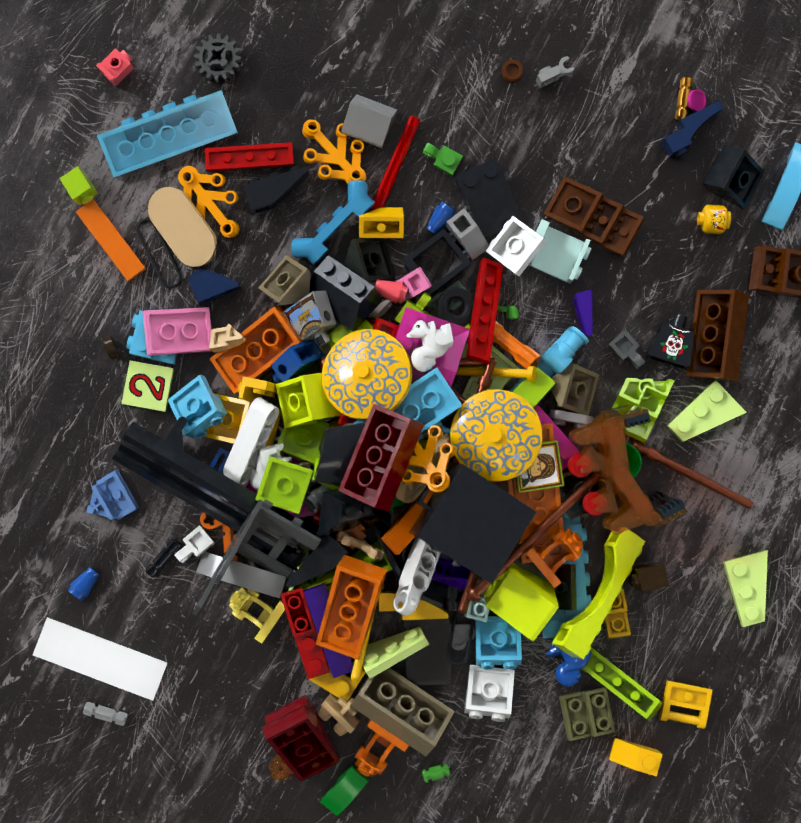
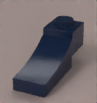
M720 101L679 121L676 125L678 131L666 136L661 142L669 158L674 155L678 158L689 152L688 148L692 144L691 138L693 134L704 123L720 114L724 109Z

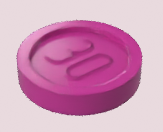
M696 89L689 93L687 101L692 111L697 112L705 108L706 96L702 90Z

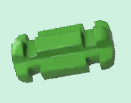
M444 763L442 767L437 765L430 767L427 771L423 769L422 774L424 781L428 783L430 779L435 781L444 778V775L449 777L450 770L448 764Z

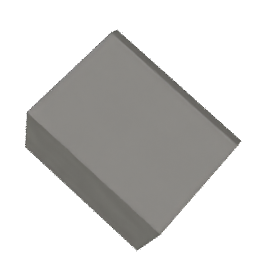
M356 94L350 102L341 133L382 148L397 109Z

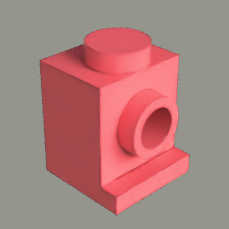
M116 48L101 63L96 65L99 71L115 87L134 69L130 63L132 58L124 50L119 52ZM117 61H119V64L117 66H113Z

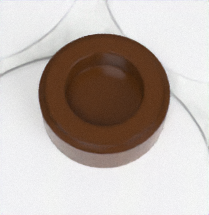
M514 59L507 60L501 69L503 79L509 83L519 81L523 75L522 64Z

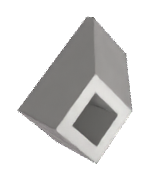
M462 209L446 222V228L455 235L459 245L469 253L472 261L489 247L478 225L465 209Z

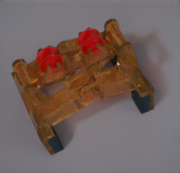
M628 404L601 411L594 418V421L580 428L573 429L569 433L570 441L579 445H585L579 454L573 455L568 461V469L571 474L577 477H585L590 472L598 471L602 476L600 483L603 484V487L596 492L586 494L584 497V510L594 516L600 515L603 512L611 513L603 519V526L614 534H620L643 524L646 526H663L687 512L681 499L668 497L660 490L657 493H653L654 496L644 495L629 472L626 438L623 429L625 427L630 428L631 426L641 425V423L645 424L646 422H651L648 408ZM597 443L598 452H596L594 447L589 444ZM615 495L622 503L619 508L617 507Z

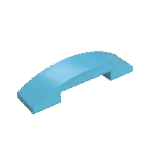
M797 142L793 145L786 162L787 166L761 221L781 231L801 193V144Z

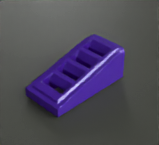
M592 289L576 293L572 298L581 331L587 338L592 336L593 333Z
M439 558L431 579L464 591L470 571L463 566H453V561ZM438 566L442 567L441 574L437 573ZM446 569L450 570L449 576L446 575Z

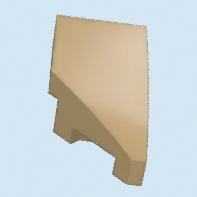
M230 324L226 327L211 329L209 349L213 353L228 350L244 343L245 338Z

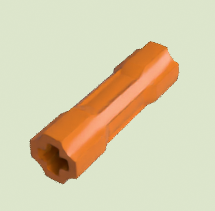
M497 321L495 322L493 343H496L510 354L523 368L528 369L529 366H537L541 356L528 345H523Z

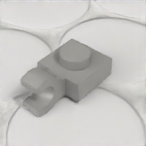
M569 56L563 57L559 65L553 68L547 66L539 71L536 78L539 89L559 80L564 75L573 73L574 67L566 69L563 66L564 63L569 61Z

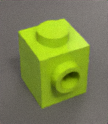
M78 166L59 178L71 198L79 205L89 203L98 194L87 174Z

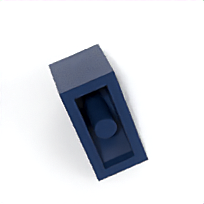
M197 270L188 278L200 306L241 289L237 281L210 270Z

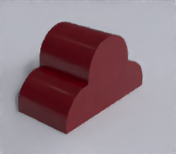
M307 695L265 715L266 725L263 726V732L267 742L300 782L340 762L338 753L325 731L313 703Z

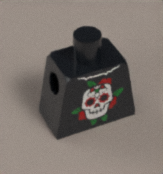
M675 314L672 325L663 323L659 327L645 357L678 368H689L694 332L684 329L687 317Z

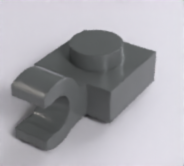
M626 330L608 344L621 361L628 358L636 369L645 363L644 359L635 351L640 345Z

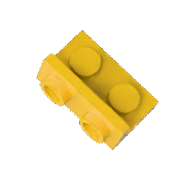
M243 377L238 387L239 399L253 402L258 397L262 398V395L274 398L275 394H277L276 385L269 381Z

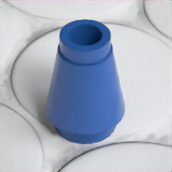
M441 202L440 205L436 206L426 228L436 235L446 226V222L454 216L456 211L444 202Z
M89 567L70 584L71 587L68 589V592L80 601H83L85 597L88 598L99 574Z

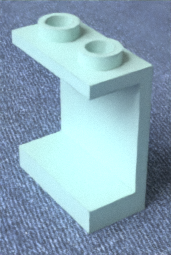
M542 219L536 233L543 237L546 243L528 266L571 284L573 279L578 280L583 268L579 267L582 259L587 260L591 251V248L588 247L590 240L586 239L583 242L549 227L550 222Z

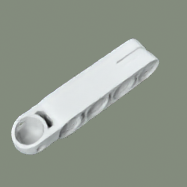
M261 397L256 398L252 402L224 465V475L245 488L250 480L252 470L256 468L259 450L265 447L278 418L279 408Z
M415 537L399 579V588L393 601L395 610L405 616L412 614L416 610L422 593L429 587L441 552ZM399 602L402 603V608L398 606Z

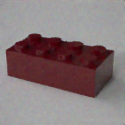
M373 404L338 491L374 508L389 511L424 424L385 407Z

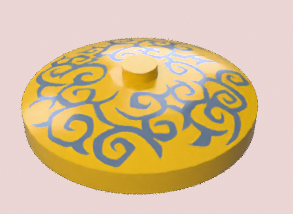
M374 329L358 330L341 338L329 351L322 369V385L329 402L339 412L356 420L367 421L373 404L394 411L406 398L412 383V364L405 348L391 335Z
M498 389L477 393L462 404L463 406L456 412L450 431L451 445L455 449L454 455L458 462L488 481L509 480L529 469L540 452L543 437L541 422L534 408L521 396L510 391Z

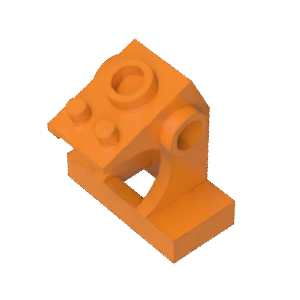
M570 528L565 531L560 529L555 532L551 537L553 540L538 552L532 546L525 551L527 556L554 588L561 583L554 574L556 570L567 560L574 562L582 555L583 541ZM560 545L565 553L554 560L549 552Z
M370 719L367 727L375 731L365 748L361 745L354 757L357 760L354 765L358 767L357 770L364 776L374 777L376 774H382L388 764L385 762V759L395 746L405 752L409 745ZM375 741L386 747L380 758L369 752Z

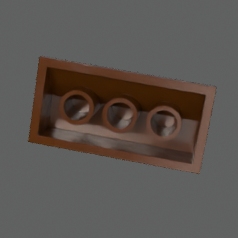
M735 289L697 290L692 326L694 339L691 364L686 371L687 377L721 382H738L749 302L748 294Z

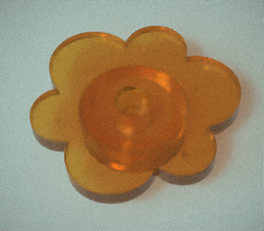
M275 755L272 760L273 763H270L268 766L269 770L272 771L271 777L274 780H279L280 778L287 780L289 775L293 773L279 755Z

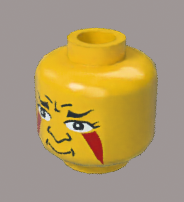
M706 205L702 212H698L697 225H701L704 233L722 234L726 229H729L731 224V212L727 211V208L723 205Z

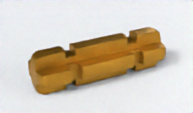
M682 77L680 80L681 89L678 94V109L675 115L677 120L687 117L689 110H687L689 107L687 99L693 85V79L690 77Z

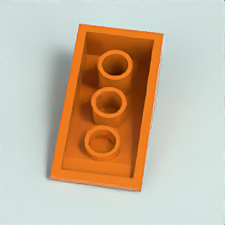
M274 306L241 333L245 338L244 343L234 348L217 352L210 358V361L233 394L238 393V387L243 377L260 378L272 369V364L290 346L303 342L283 312L287 310L285 306Z
M347 555L343 556L335 571L316 645L359 660L383 588L387 569Z

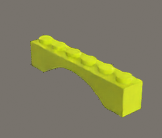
M613 527L604 544V573L595 597L579 615L562 623L552 642L553 645L571 657L584 659L590 652L591 644L600 633L604 619L611 612L615 598L621 593L625 579L631 574L636 558L642 553V547L645 543L642 538L626 527Z

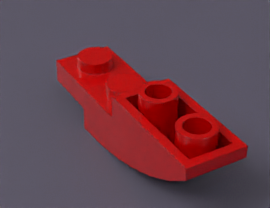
M303 588L280 594L308 679L330 673L323 647L316 645L318 633Z

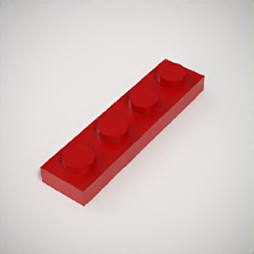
M293 143L205 148L206 171L294 166Z

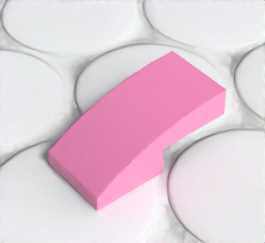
M421 267L396 281L407 286L403 303L432 286Z

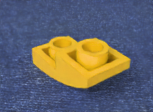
M624 589L615 598L611 612L605 618L608 639L631 635Z

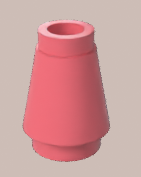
M377 279L375 288L380 296L395 304L397 302L403 303L407 291V286H404L403 283Z

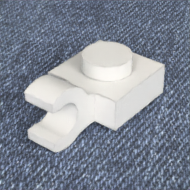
M199 525L183 539L186 546L179 550L175 556L180 562L184 563L193 553L196 557L202 555L215 542Z

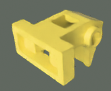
M241 587L239 591L234 592L229 606L232 608V614L242 621L244 618H247L260 628L254 639L262 644L285 611L283 601L280 600L277 606L273 608L259 598V592ZM253 601L264 608L258 618L247 611Z

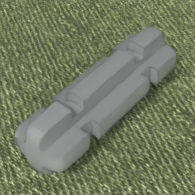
M86 702L83 709V714L92 717V715H95L94 718L110 723L115 721V724L120 726L125 725L128 714L119 711L117 713L115 709L102 705L97 707L95 703Z

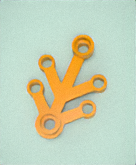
M307 120L304 123L303 135L308 139H316L328 153H317L314 149L309 148L304 152V161L308 164L317 162L339 165L343 170H332L330 166L322 165L318 170L320 179L345 180L347 184L350 181H366V173L360 167L364 143L361 140H354L351 143L350 151L353 155L352 164H350L345 159L346 138L348 135L339 131V129H342L343 123L339 124L336 129L338 137L337 149L320 131V124L316 120ZM309 125H312V126H314L316 129H315V130H311V129H309L308 126H309ZM354 145H359L361 149H355ZM307 154H312L314 158H308ZM326 170L329 174L324 175L321 173V171ZM355 173L359 175V178H354L352 174Z
M183 167L178 175L179 182L184 187L183 192L187 194L190 200L192 199L193 190L197 194L196 208L205 219L207 207L221 225L220 232L224 237L233 238L237 236L240 230L238 223L234 220H228L213 200L235 204L239 199L238 194L235 191H208L200 184L211 183L213 186L221 187L225 184V177L219 173L213 175L199 174L195 167ZM187 173L191 174V179L189 181L186 180ZM217 176L221 178L219 184L215 183V178ZM232 193L234 199L230 202L228 196ZM228 224L231 226V231L229 233H227L225 230V227Z
M432 425L428 429L429 437L425 451L418 441L414 449L416 456H411L408 464L410 466L423 467L428 474L414 473L412 470L406 469L402 481L406 485H411L414 482L427 484L431 491L441 493L450 485V477L446 473L449 458L453 457L455 449L450 443H443L439 447L441 455L437 468H435L432 461L437 441L443 437V431L438 425ZM439 430L436 436H432L433 431ZM450 448V451L444 454V450ZM407 474H411L409 480H405ZM442 479V482L436 485V481Z

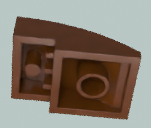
M766 245L754 247L749 290L801 298V251L790 248L780 249Z

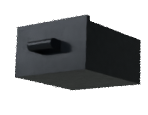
M453 462L446 472L450 477L449 487L441 493L434 492L428 503L425 504L423 500L430 491L428 485H426L417 499L416 504L424 509L409 533L483 580L493 584L536 514V511L465 465Z

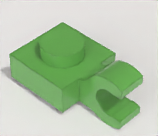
M427 143L423 150L424 155L436 160L433 167L450 176H453L463 155L446 146H443L440 151L430 143Z

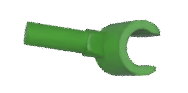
M498 305L497 311L507 312L506 319L516 320L519 318L517 307Z

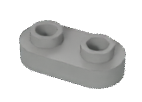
M550 409L549 418L556 425L565 426L567 422L575 424L574 428L587 430L588 426H593L594 417L553 409Z

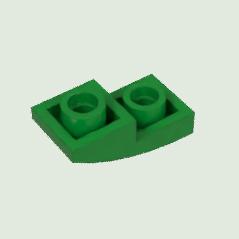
M352 765L337 779L336 784L322 796L320 803L338 816L360 793L369 779Z

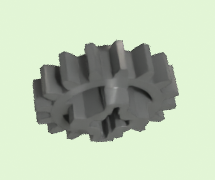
M217 34L216 39L208 35L209 41L206 42L202 39L203 46H196L199 54L194 55V59L198 61L195 63L197 69H200L199 73L201 76L206 75L208 81L215 78L216 83H219L220 78H223L227 82L228 75L234 78L235 74L233 71H240V66L237 64L242 62L241 56H238L241 54L240 48H236V42H230L227 35L224 39H221L220 34ZM207 52L208 58L205 60L204 63V56ZM230 54H232L231 64L228 63V59L231 57ZM217 56V57L222 58V59L219 61L218 59H214V58Z

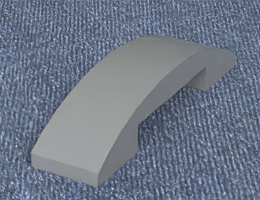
M204 552L196 572L212 577L222 557ZM232 560L221 581L281 599L280 594L283 592L287 577Z

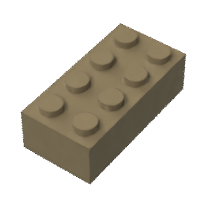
M391 668L384 670L371 679L368 677L350 705L424 756H427L436 746L455 712Z

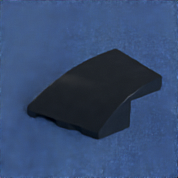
M366 422L358 424L348 423L341 427L325 428L319 445L320 460L314 475L316 482L335 486L341 485Z

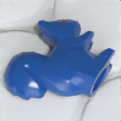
M551 643L550 650L546 655L548 657L563 656L564 662L556 668L555 676L561 685L570 687L579 682L581 677L580 670L588 664L593 654L590 650L584 659L574 658Z

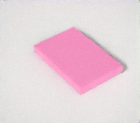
M209 307L146 310L142 312L147 356L212 352L209 349L211 338Z

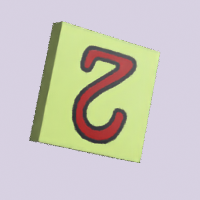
M130 361L122 404L166 412L174 368Z

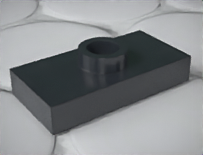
M562 564L554 573L561 581L554 588L559 606L558 609L577 610L576 564Z

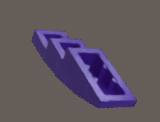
M325 583L303 590L318 634L329 597ZM323 647L333 678L352 672L353 663L351 657Z

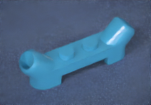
M350 181L348 183V204L344 208L340 206L332 214L334 218L329 223L324 222L317 229L319 234L315 238H295L292 240V255L295 258H307L313 266L330 251L324 243L354 213L359 217V215L367 213L375 204L368 196V184L365 181Z

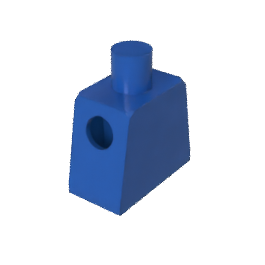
M313 339L290 346L272 364V368L275 371L272 374V378L276 383H281L299 377L325 355Z

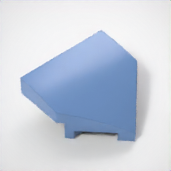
M114 470L98 480L95 485H92L93 493L90 505L87 507V513L101 515L110 520H119L140 508L119 470Z

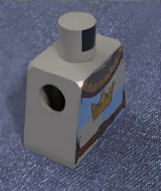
M326 290L312 291L283 312L301 340L315 339L319 348L331 343L326 331L336 325V320Z

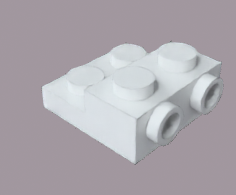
M512 216L504 224L497 237L491 241L486 252L520 276L546 243V240Z
M470 665L464 713H468L469 717L473 719H482L483 715L492 716L491 720L496 722H504L505 718L509 719L512 709L515 670L502 668L486 670L481 669V666Z

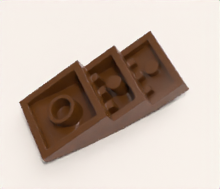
M565 176L544 212V216L623 258L645 221L643 216L624 208V205L604 197L603 193Z

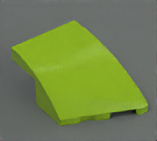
M626 378L610 413H614L613 409L621 406H626V409H641V411L649 413L651 422L627 428L623 427V423H609L607 418L604 425L645 443L675 380L653 381L650 378L643 380Z

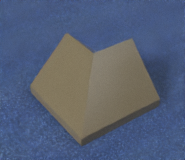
M286 255L259 286V289L280 305L294 304L310 293L312 274L306 267Z
M570 363L561 373H557L551 378L556 382L551 388L557 401L555 408L589 416L599 374Z

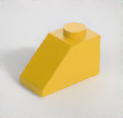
M381 207L359 215V238H404L403 207Z
M614 738L609 760L633 770L657 776L663 754L654 748Z

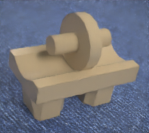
M330 693L321 704L322 707L318 712V716L324 721H327L331 716L335 718L338 722L333 729L339 736H343L347 732L351 733L361 721L355 716L357 711L350 706L354 699L351 698L347 702L342 696L338 699Z

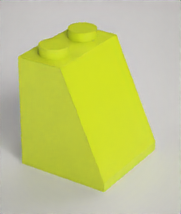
M322 373L302 375L275 384L285 428L334 419L341 415V412L329 402L322 385Z
M514 563L483 592L485 606L532 641L537 638L559 608L555 589L551 583Z

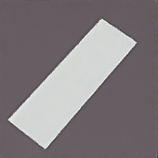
M48 617L33 652V656L152 701L167 665V662Z

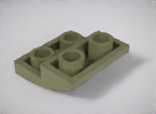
M606 687L559 696L567 740L573 741L615 732Z

